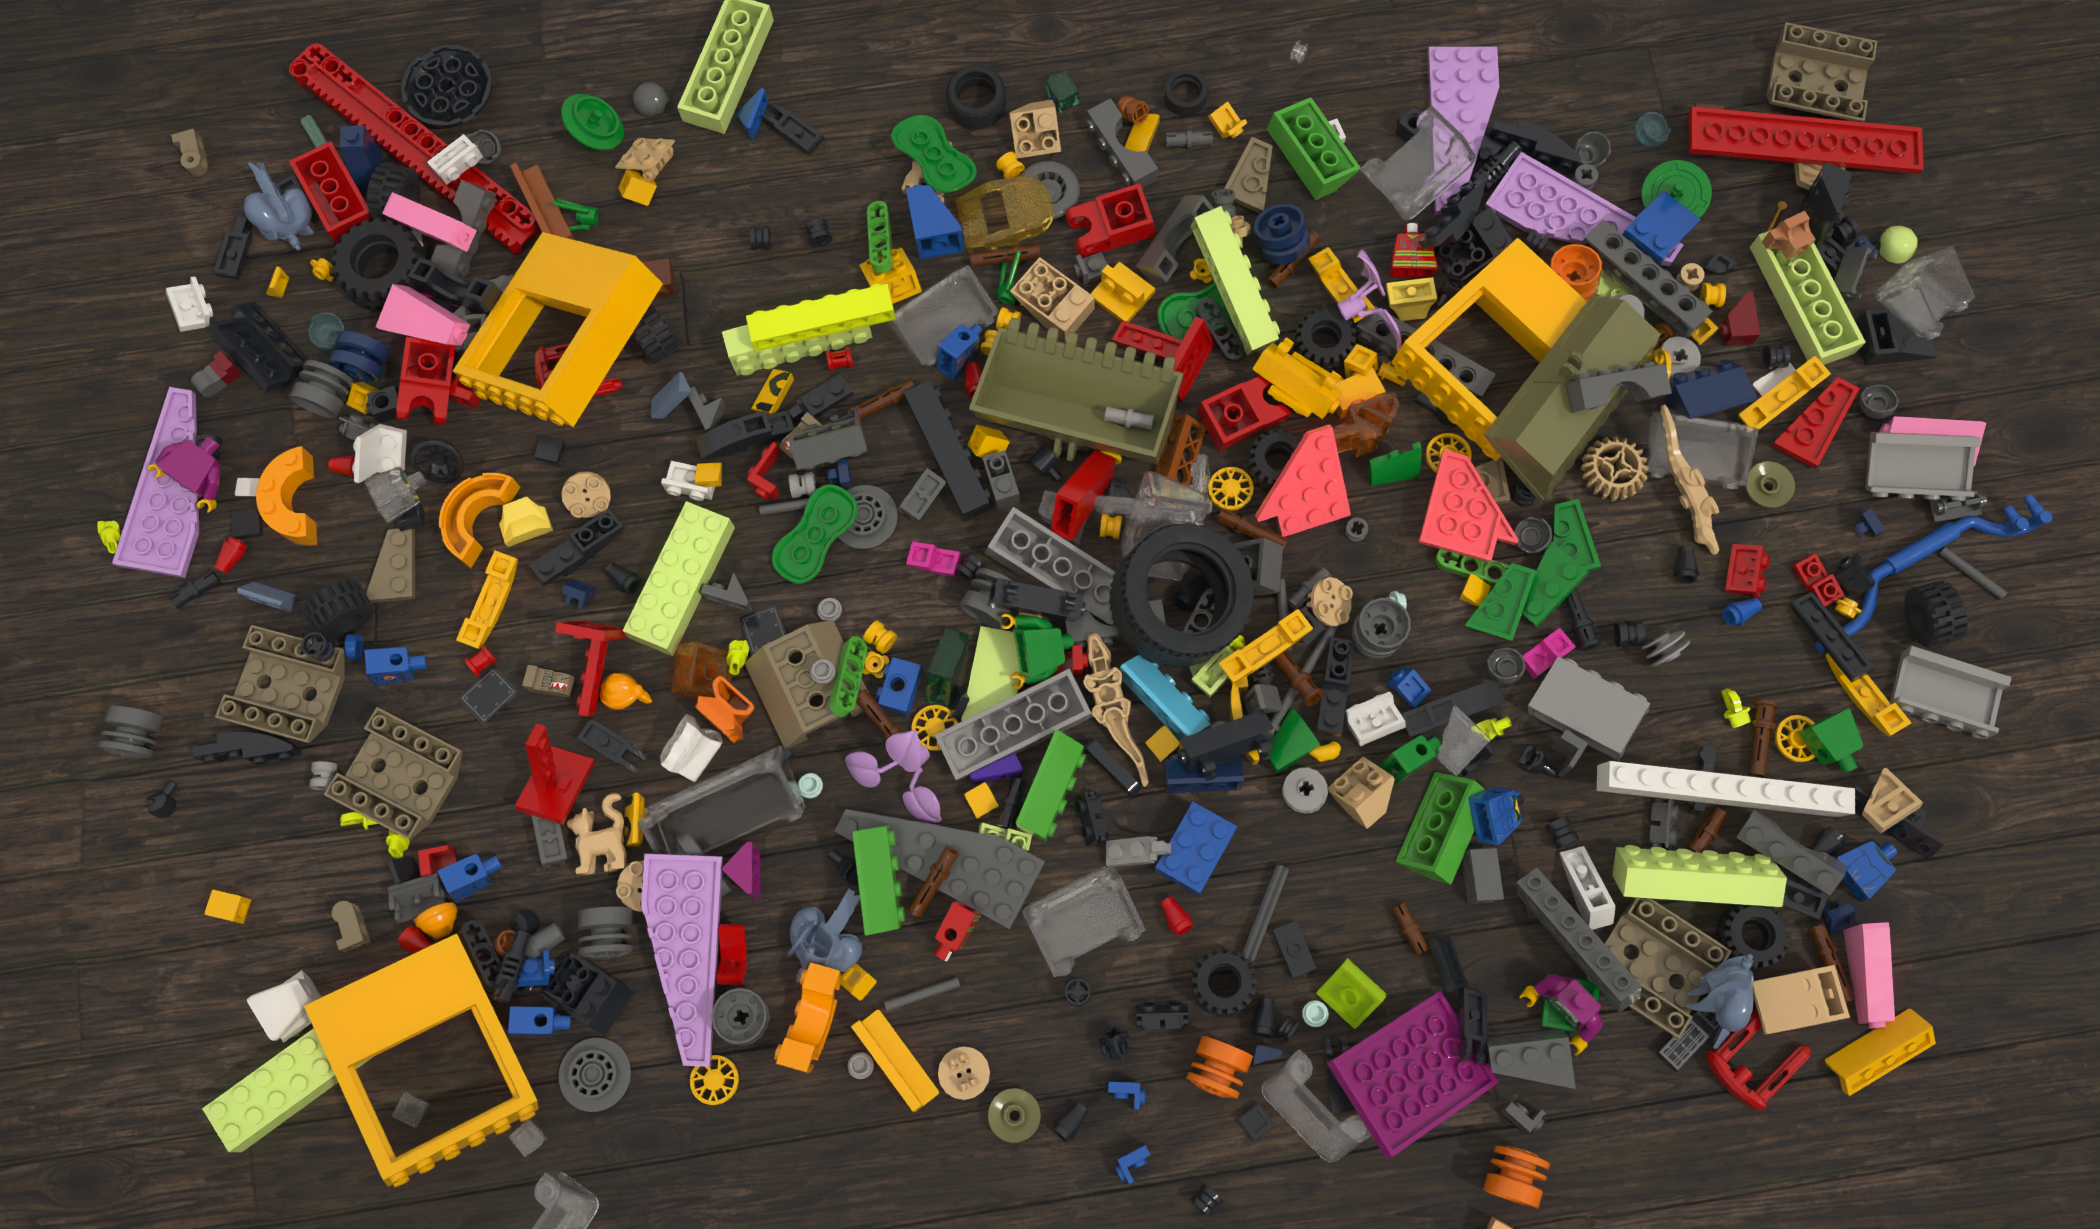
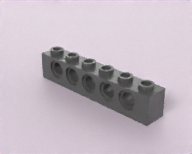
M1604 219L1583 239L1581 245L1592 248L1599 255L1602 261V269L1683 337L1688 339L1706 322L1713 312L1704 301L1695 297L1685 285H1681L1667 270L1658 266L1649 255L1639 250L1633 241L1626 239L1618 232L1615 226L1608 224ZM1679 306L1684 307L1687 311L1682 310Z
M1371 314L1361 319L1355 330V337H1357L1358 341L1364 345L1373 346L1380 354L1386 357L1394 358L1397 354V341L1385 320L1379 314ZM1392 316L1399 328L1401 342L1404 343L1417 329ZM1377 331H1383L1387 335L1380 336ZM1433 340L1424 348L1442 366H1446L1449 372L1481 401L1496 375L1495 373L1436 340ZM1460 377L1467 378L1469 383L1462 382Z
M1538 868L1517 881V895L1619 1013L1640 999L1642 986Z

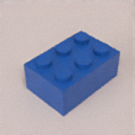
M1192 802L1169 842L1171 843V854L1162 855L1155 867V872L1199 897L1232 839L1237 826Z

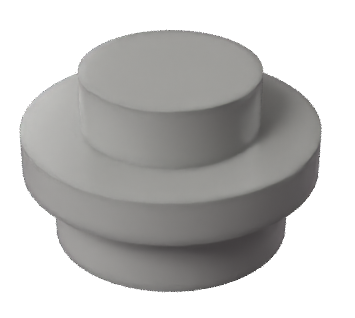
M826 598L819 603L817 612L823 621H836L842 614V607L838 600Z
M827 659L815 661L810 669L812 679L819 684L831 682L836 673L833 663Z
M856 1053L848 1061V1071L854 1078L865 1079L873 1072V1059L866 1053Z

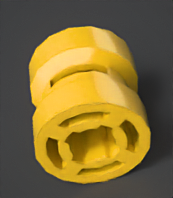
M879 620L873 622L863 636V640L868 644H874L876 650L881 654H885L897 639V634L892 630H886L884 624Z

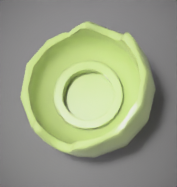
M1900 225L1889 227L1882 233L1879 239V254L1889 262L1896 264L1905 263L1913 256L1917 248V237L1910 228Z

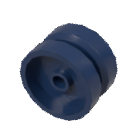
M1280 204L1264 210L1257 216L1254 222V232L1258 240L1260 253L1266 261L1281 265L1292 263L1300 259L1308 251L1310 236L1306 227L1304 213L1300 208L1291 204Z
M340 331L335 341V346L338 350L331 352L328 365L337 368L356 381L371 384L379 383L383 372L380 365L386 364L390 354L389 348L380 341L361 333Z

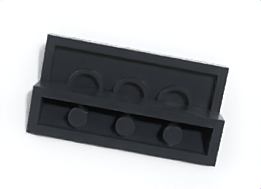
M256 302L235 305L231 320L210 323L208 331L265 392L288 386L299 376L300 371L304 370L303 364L305 360H309Z

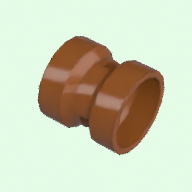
M1124 96L1117 104V108L1122 114V119L1129 120L1135 124H1141L1148 116L1149 108L1144 101L1136 100L1131 96Z
M504 931L492 941L500 961H503V955L509 951L515 931Z

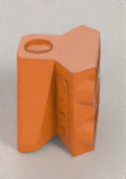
M718 676L712 684L715 698L698 696V703L694 707L723 735L735 743L737 740L743 739L742 723L754 711L755 707L724 677Z

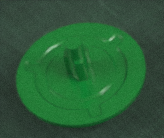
M575 94L564 101L561 107V118L568 132L577 141L596 150H611L621 143L624 136V127L620 117L608 103L588 94Z
M1672 160L1658 165L1648 174L1641 193L1644 208L1665 191L1700 218L1711 202L1712 188L1708 176L1700 167L1688 161Z

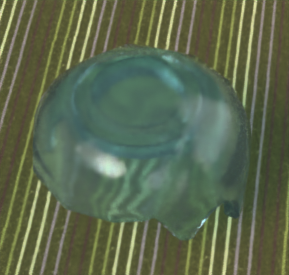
M1656 112L1643 114L1635 125L1636 137L1642 144L1648 147L1661 145L1668 140L1667 137L1671 132V129L1667 127L1664 117Z
M322 312L312 317L308 335L314 346L320 350L331 351L336 349L335 341L338 333L346 331L341 318L333 313Z

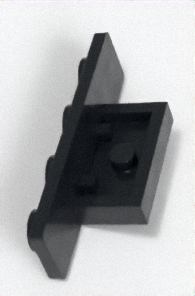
M1853 785L1851 788H1855V813L1863 817L1862 813L1871 795L1858 786ZM1921 807L1885 830L1886 833L1927 859H1930L1944 845V841L1922 828L1927 811Z

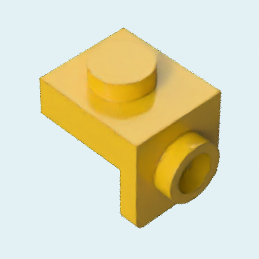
M1225 102L1208 115V118L1222 139L1229 136L1232 139L1244 131L1242 127L1247 124L1245 119H1239L1229 102Z

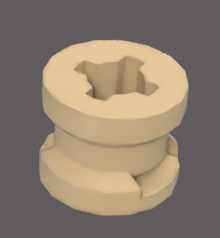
M1695 263L1686 264L1677 275L1676 281L1681 285H1685L1690 292H1693L1703 281L1704 271Z

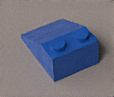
M1663 191L1632 221L1622 235L1626 239L1633 241L1639 250L1649 255L1660 266L1701 219Z

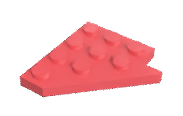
M1330 424L1305 433L1255 514V519L1258 522L1276 516L1279 533L1284 537L1351 515L1333 427Z
M1443 450L1418 543L1490 563L1497 540L1516 545L1518 544V538L1468 456Z

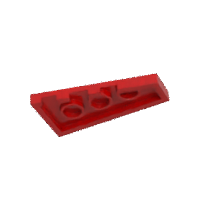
M1837 377L1771 446L1815 469L1822 460L1860 388Z

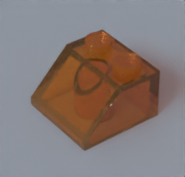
M695 641L679 644L671 693L698 699V696L715 698L712 684L718 676L724 677L731 684L732 674L729 672L730 666H728L726 660L728 651Z

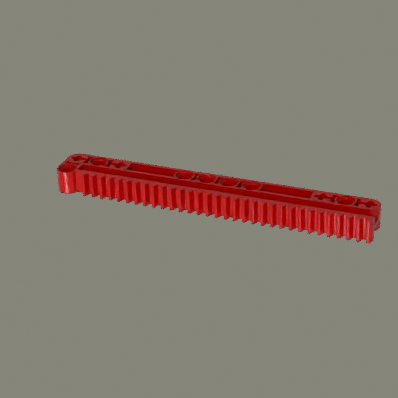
M316 43L311 44L290 64L289 71L300 87L310 89L315 97H319L322 102H325L340 117H344L352 126L364 125L377 145L385 153L388 152L403 167L414 169L418 174V178L424 184L426 183L430 189L433 188L435 193H439L455 209H459L453 201L461 180L473 182L496 193L495 205L487 217L485 231L495 241L498 240L500 245H504L508 251H511L515 257L523 252L522 246L528 239H533L540 235L541 229L533 212L475 166L469 167L459 178L446 185L427 162L449 145L324 46Z

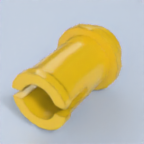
M1383 362L1377 374L1382 380L1384 378L1402 387L1407 380V377L1391 366L1390 362Z

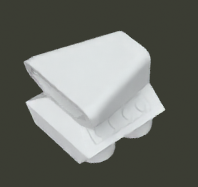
M686 714L660 755L661 765L670 772L679 773L696 782L723 743L721 733L712 729H701L695 717Z
M301 970L283 984L251 995L247 998V1002L267 1036L273 1041L281 1038L284 1043L291 1037L298 1036L305 1027L311 1024L304 1006L322 998L311 978Z

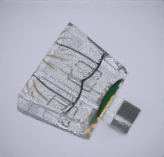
M395 467L364 480L378 511L387 523L392 522L417 505L420 499L415 489L427 484L421 471L407 476L402 467Z

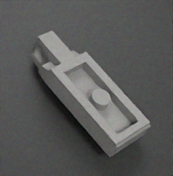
M1146 836L1106 841V866L1108 867L1151 864L1157 861V855L1171 854V843L1167 844L1165 841H1157V837Z

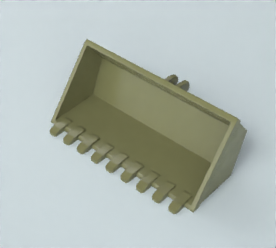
M1593 294L1484 434L1488 442L1541 504L1550 497L1554 487L1559 485L1566 471L1572 468L1576 458L1581 456L1588 442L1593 440L1600 426L1603 427L1610 413L1615 411L1622 397L1624 398L1629 392L1623 387L1615 386L1609 394L1607 405L1592 410L1572 413L1566 384L1575 381V376L1590 373L1591 377L1597 376V372L1612 369V373H1617L1619 368L1631 365L1634 366V370L1640 369L1639 365L1649 363L1660 337V333L1625 300L1604 298Z
M1017 318L1010 320L1008 329L999 327L969 407L970 412H973L976 418L1047 436L1049 439L1055 440L1053 453L1057 458L1061 455L1064 442L1069 444L1067 460L1069 461L1074 460L1077 446H1086L1158 465L1171 430L1177 396L1184 374L1173 371L1175 365L1174 357L1167 356L1164 360L1163 368L1154 366L1156 357L1154 352H1146L1144 362L1141 363L1135 361L1136 349L1134 347H1127L1124 358L1115 356L1117 344L1114 342H1108L1105 352L1101 353L1096 351L1097 339L1094 337H1089L1085 348L1077 347V333L1069 332L1065 344L1057 342L1059 334L1057 328H1049L1047 338L1045 339L1038 337L1040 326L1037 323H1030L1027 334L1019 332L1021 321ZM1107 406L1127 411L1128 409H1134V412L1154 415L1152 430L1134 426L1127 428L1124 424L1104 421Z

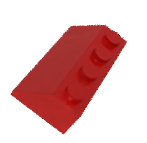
M331 141L289 161L335 244L341 243L340 238L344 233L348 234L351 231V227L354 225L358 227L362 225L361 222L369 219L371 214H369L367 204Z

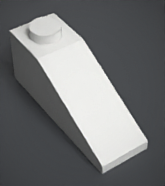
M1582 846L1560 852V859L1583 920L1592 930L1613 924L1615 904L1585 847Z

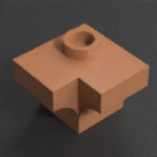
M1803 211L1782 221L1777 228L1770 230L1762 241L1765 248H1774L1781 251L1787 260L1807 251L1816 240L1810 231V218L1807 213Z

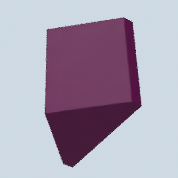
M746 842L723 866L722 870L749 896L755 900H761L760 849L754 843Z

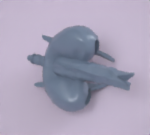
M249 162L248 165L251 167L263 193H252L245 198L244 213L246 217L260 230L265 238L271 241L277 238L289 241L293 248L300 250L301 243L296 235L310 236L314 234L313 230L309 227L313 207L308 195L298 188L288 189L283 195H280L264 164L259 162L256 164V167L253 163Z
M848 889L837 910H834L827 923H825L822 911L816 907H805L794 916L790 927L792 948L787 955L790 957L796 954L800 960L802 968L799 969L796 975L798 983H800L803 970H808L810 962L844 972L853 967L860 959L862 943L859 938L850 933L840 934L860 900V895H855V891Z
M1752 954L1726 960L1715 970L1706 973L1704 977L1700 978L1701 983H1703L1701 986L1687 993L1688 996L1709 993L1702 1001L1688 1003L1686 1007L1697 1011L1716 1012V1020L1720 1027L1713 1039L1714 1049H1717L1730 1034L1729 1031L1737 1032L1745 1028L1750 1019L1753 1008L1752 987L1754 982V976L1750 970L1754 962Z

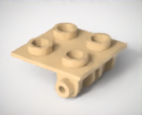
M638 138L627 153L622 156L615 168L642 170L644 179L648 181L654 180L659 171L672 158L674 150L671 146L675 141L661 138Z

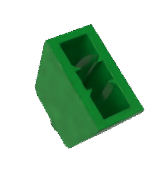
M1849 708L1836 712L1798 732L1822 765L1837 761L1843 773L1858 767L1851 754L1863 748V742Z
M1420 735L1392 752L1379 767L1394 777L1393 786H1396L1437 756L1436 751L1441 748V744L1435 736L1425 739L1423 735Z

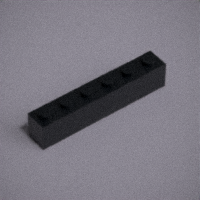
M929 380L904 391L905 400L946 481V485L964 522L991 510L989 502L992 501V497L987 487L983 489L979 482L982 480L978 468H972L969 462L972 460L971 454L967 447H962L960 443L962 436L957 426L953 428L950 423L952 416L948 407L943 408L940 400L943 398L938 387L933 388Z

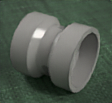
M813 471L806 472L801 476L798 474L789 475L792 498L801 497L802 494L811 496L817 489Z
M312 762L311 771L313 778L310 779L309 788L326 791L334 778V774L337 773L338 764L332 762Z

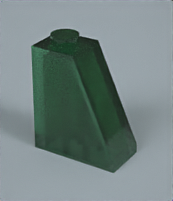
M945 628L927 672L925 702L949 708L968 650L969 634Z

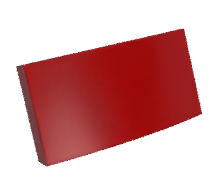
M1816 553L1791 565L1807 591H1812L1824 606L1845 596L1834 575L1827 574Z

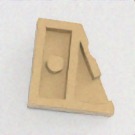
M1884 768L1864 808L1862 816L1882 833L1919 809L1923 802L1887 768Z

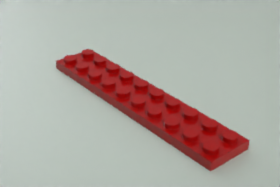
M1691 107L1689 110V153L1824 165L1826 162L1836 167L1920 174L1924 170L1922 128L1702 107Z

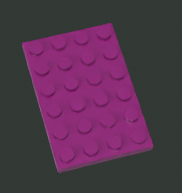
M1441 991L1327 1063L1386 1160L1402 1151L1499 1083L1486 1061L1481 1065L1475 1064L1473 1055H1471L1468 1061L1460 1059L1458 1055V1046L1461 1041L1459 1040V1019Z

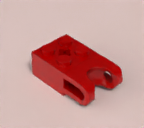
M1140 183L1095 197L1096 200L1068 209L1065 215L1070 227L1074 229L1084 227L1090 229L1089 233L1078 238L1076 241V251L1083 258L1155 236L1154 221Z
M406 337L396 419L408 420L411 409L416 406H425L433 412L434 424H446L455 345Z
M1261 375L1245 383L1242 382L1200 403L1197 413L1219 452L1284 422L1292 414V410L1285 403L1273 406L1264 400L1263 393L1270 389L1272 383Z

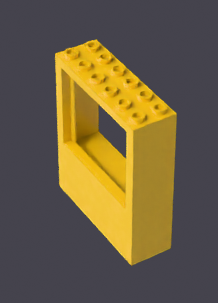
M542 232L453 369V372L460 377L459 382L469 388H474L476 390L474 394L485 401L489 398L500 406L504 403L512 410L516 411L519 408L529 416L534 414L544 421L550 419L559 426L566 424L574 427L663 283L634 255ZM544 305L587 317L541 390L500 376Z
M1519 238L1512 242L1403 343L1391 362L1396 370L1404 374L1417 390L1422 391L1435 407H1439L1452 423L1457 424L1470 440L1475 441L1482 448L1485 455L1495 461L1501 456L1488 442L1484 434L1497 417L1424 348L1475 302L1539 363L1542 361L1587 301Z
M457 934L304 1006L380 1175L388 1187L391 1185L398 1187L410 1180L409 1176L418 1171L420 1174L428 1172L435 1167V1162L443 1158L446 1161L455 1158L461 1154L460 1149L468 1145L471 1148L480 1145L486 1141L485 1137L493 1132L496 1135L501 1134L511 1128V1123L518 1119L521 1122L526 1121L536 1115L534 1111L539 1109L531 1086ZM471 1009L513 1098L395 1157L354 1066Z

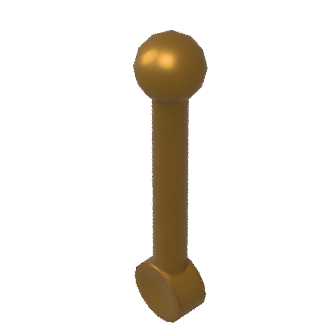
M1781 201L1777 204V212L1767 232L1773 230L1781 212L1787 208L1785 202Z

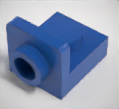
M1402 667L1395 670L1390 676L1391 679L1386 683L1389 688L1396 689L1409 706L1414 708L1431 691L1417 672L1410 668Z
M543 950L542 958L526 959L517 987L548 985L549 975L554 974V959H549L548 950Z
M1108 1082V1093H1113V1098L1129 1099V1094H1134V1110H1139L1140 1105H1145V1089H1140V1083Z
M1146 1145L1117 1159L1119 1165L1115 1169L1122 1182L1127 1180L1129 1185L1134 1183L1127 1167L1132 1165L1133 1169H1136L1148 1162L1146 1157L1150 1153Z

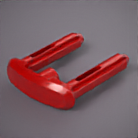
M569 344L551 348L540 346L536 351L535 371L540 390L554 370H549V362L560 360ZM614 378L603 380L593 397L617 392L622 388V381Z
M1757 1008L1751 1014L1745 1028L1730 1034L1714 1052L1708 1051L1707 1063L1719 1082L1736 1099L1754 1110H1765L1767 1108L1766 1102L1809 1059L1811 1049L1807 1045L1796 1047L1754 1091L1750 1090L1745 1085L1753 1076L1750 1070L1743 1065H1739L1732 1072L1727 1062L1762 1027ZM1744 1032V1036L1729 1050V1046ZM1783 1072L1779 1080L1768 1090V1086Z

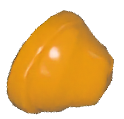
M613 673L606 677L601 685L600 699L607 708L615 710L624 709L634 703L636 699L645 704L652 702L650 695L628 674Z
M442 903L425 910L412 920L424 933L435 940H439L451 934L458 911L454 903Z

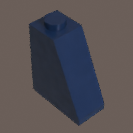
M364 125L341 126L340 150L350 176L361 195L367 194L369 181L374 170L379 164L383 163V152Z

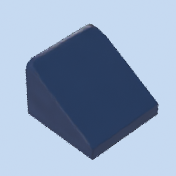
M1257 1045L1254 1047L1251 1066L1280 1057L1282 1051L1276 1048Z

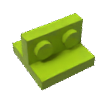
M1348 958L1316 992L1321 999L1354 1029L1386 998V993Z

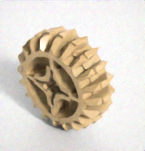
M1617 436L1613 437L1611 441L1608 437L1603 438L1602 442L1596 441L1593 447L1591 446L1587 449V454L1582 458L1584 464H1582L1581 470L1585 472L1582 475V479L1590 480L1586 484L1587 488L1594 486V494L1600 491L1602 492V499H1606L1610 495L1612 501H1615L1618 496L1621 500L1626 499L1628 495L1630 497L1634 496L1636 490H1640L1643 487V482L1647 480L1645 473L1648 472L1649 467L1644 465L1647 462V458L1640 457L1643 449L1636 451L1634 449L1636 442L1628 445L1627 438L1619 442ZM1603 454H1615L1612 458L1606 456L1604 458L1599 457ZM1616 462V465H1615V467H1616V469H1615L1616 473L1613 475V472H1614V470H1613V469H1614V466H1613V465H1614V463ZM1617 479L1630 480L1629 482L1623 484L1614 483V481Z

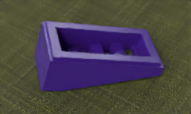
M1012 753L970 773V778L973 783H981L1020 776L1024 774V771L1016 754Z

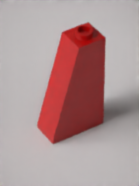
M1094 450L1056 493L1051 525L1052 532L1071 541L1075 538L1113 478L1116 458Z

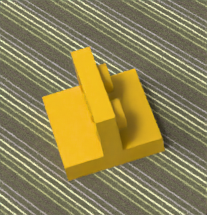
M1118 262L1114 268L1107 264L1102 270V281L1092 291L1091 295L1095 297L1096 304L1120 322L1122 320L1129 322L1155 293V288L1121 262Z

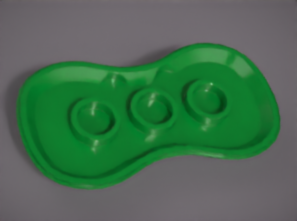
M916 115L901 121L892 129L891 139L893 144L902 153L913 158L919 164L926 183L935 191L942 194L956 192L967 186L976 177L977 171L974 162L948 142L942 125L936 119L927 115Z
M1215 282L1198 292L1175 293L1165 298L1158 308V322L1162 333L1183 340L1195 317H1198L1196 313L1198 304L1206 298L1214 299L1218 303L1226 318L1234 327ZM1204 304V309L1202 310V312L1204 314L1208 313L1211 316L1212 319L1208 321V323L1211 325L1216 319H1219L1220 317L1217 315L1214 318L1211 314L1213 307H1207ZM1218 323L1214 326V330L1225 327V325Z
M832 484L823 485L816 489L809 497L803 517L798 525L775 545L772 553L774 569L783 578L793 583L802 584L812 580L821 570L826 552L831 543L854 523L858 512L855 498L845 489Z

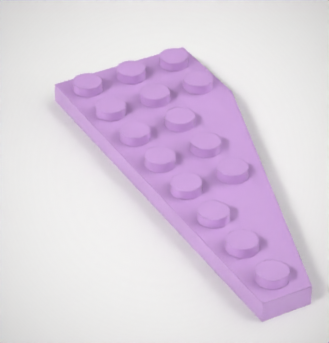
M1429 47L1430 119L1435 123L1431 134L1435 215H1443L1440 209L1447 203V198L1460 191L1459 187L1470 180L1499 90L1497 47Z
M1523 152L1518 155L1484 206V209L1492 207L1501 219L1524 232L1530 233L1532 229H1535L1540 236H1547L1580 245L1585 236L1603 219L1608 224L1615 226L1622 235L1636 218ZM1680 243L1661 265L1670 266L1683 244Z
M173 387L168 389L112 562L117 567L180 578L186 577L199 535L198 496L168 475L155 478L158 473L157 469L149 472L147 468L151 464H156L155 461L165 446L185 442L186 440H190L197 445L196 394L191 390Z
M644 854L641 907L643 914H645L647 930L654 948V956L664 994H666L670 1017L675 1028V1036L683 1066L710 1067L713 1040L711 1015L715 1004L723 857Z

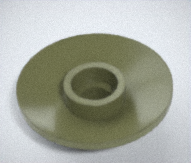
M1766 461L1756 464L1749 470L1745 479V488L1749 497L1758 505L1766 508H1778L1785 505L1792 498L1795 491V481L1786 467L1776 462ZM1764 485H1768L1771 488V490H1766L1764 488Z
M1016 1088L1007 1089L999 1093L991 1102L988 1111V1121L992 1131L1000 1139L1011 1143L1022 1142L1030 1138L1036 1132L1041 1118L1040 1108L1036 1099L1025 1090ZM1014 1110L1020 1114L1017 1121L1010 1119V1113Z

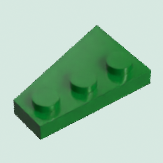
M1579 498L1554 505L1553 543L1588 572L1600 569L1601 564Z
M1550 541L1535 572L1522 611V615L1536 627L1589 575L1585 568L1552 541Z
M1511 563L1464 626L1513 641L1536 570Z

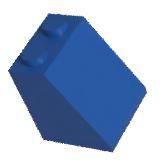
M915 185L912 188L906 189L919 260L965 252L960 224L930 185Z

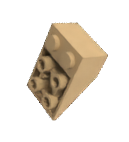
M1040 257L1010 290V293L1047 330L1051 327L1057 328L1059 330L1058 338L1065 343L1069 332L1074 333L1095 309L1094 296Z
M1835 965L1753 982V996L1764 1035L1850 1018Z

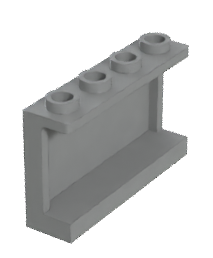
M1871 432L1865 490L1873 492L1872 496L1888 497V493H1898L1900 498H1914V494H1924L1925 499H1940V495L1950 496V500L1965 501L1966 496L1974 497L1975 492L1971 490L1975 449L1980 447L1981 437Z
M1910 646L1901 652L1890 704L1896 703L1905 715H1916L1922 717V720L1925 722L1941 723L1947 725V728L1950 730L1966 731L1972 733V736L1975 738L1988 739L1998 734L1999 728L1994 727L2002 691L2010 686L2011 677Z
M1557 657L1529 703L1528 714L1562 732L1567 729L1586 741L1589 746L1620 761L1632 735L1644 715H1647L1650 703L1647 702L1644 696L1638 693L1631 694L1627 692L1619 683L1614 681L1608 682L1602 679L1597 672L1593 670L1586 671L1578 667V664L1569 658L1562 659Z

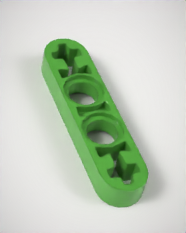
M875 201L867 208L869 258L873 271L883 274L890 271L893 267L890 213L885 202ZM884 226V229L880 231H874L875 228ZM879 243H886L883 247H875ZM879 257H883V258H884L881 263H880V258H879Z
M1442 549L1438 551L1435 557L1436 565L1440 569L1466 578L1473 574L1491 586H1495L1499 579L1490 578L1488 569L1497 568L1502 577L1510 566L1495 560L1488 563ZM1448 553L1452 560L1449 563H1445L1444 558L1441 556H1445ZM1459 557H1462V560L1460 561L1458 568L1456 567V561ZM1467 560L1474 561L1477 564V570L1473 572L1467 571L1464 567V562Z
M857 636L851 637L842 647L829 701L831 711L839 717H845L854 709L864 669L867 645L863 639ZM847 662L853 665L855 672L848 668ZM842 681L847 682L851 690L846 689Z

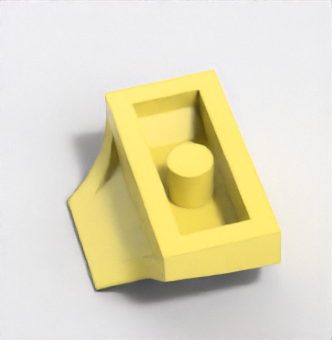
M1433 277L1386 283L1385 286L1389 307L1395 311L1402 322L1425 319L1430 307L1437 301Z
M528 497L503 505L502 519L499 526L507 547L553 531L546 508L538 506Z

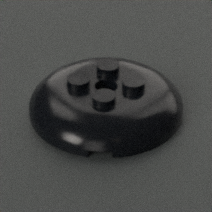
M441 45L431 48L432 51L421 58L419 56L415 58L405 71L401 93L406 107L416 119L433 127L450 128L465 124L482 112L490 99L493 81L488 65L478 53L460 45Z

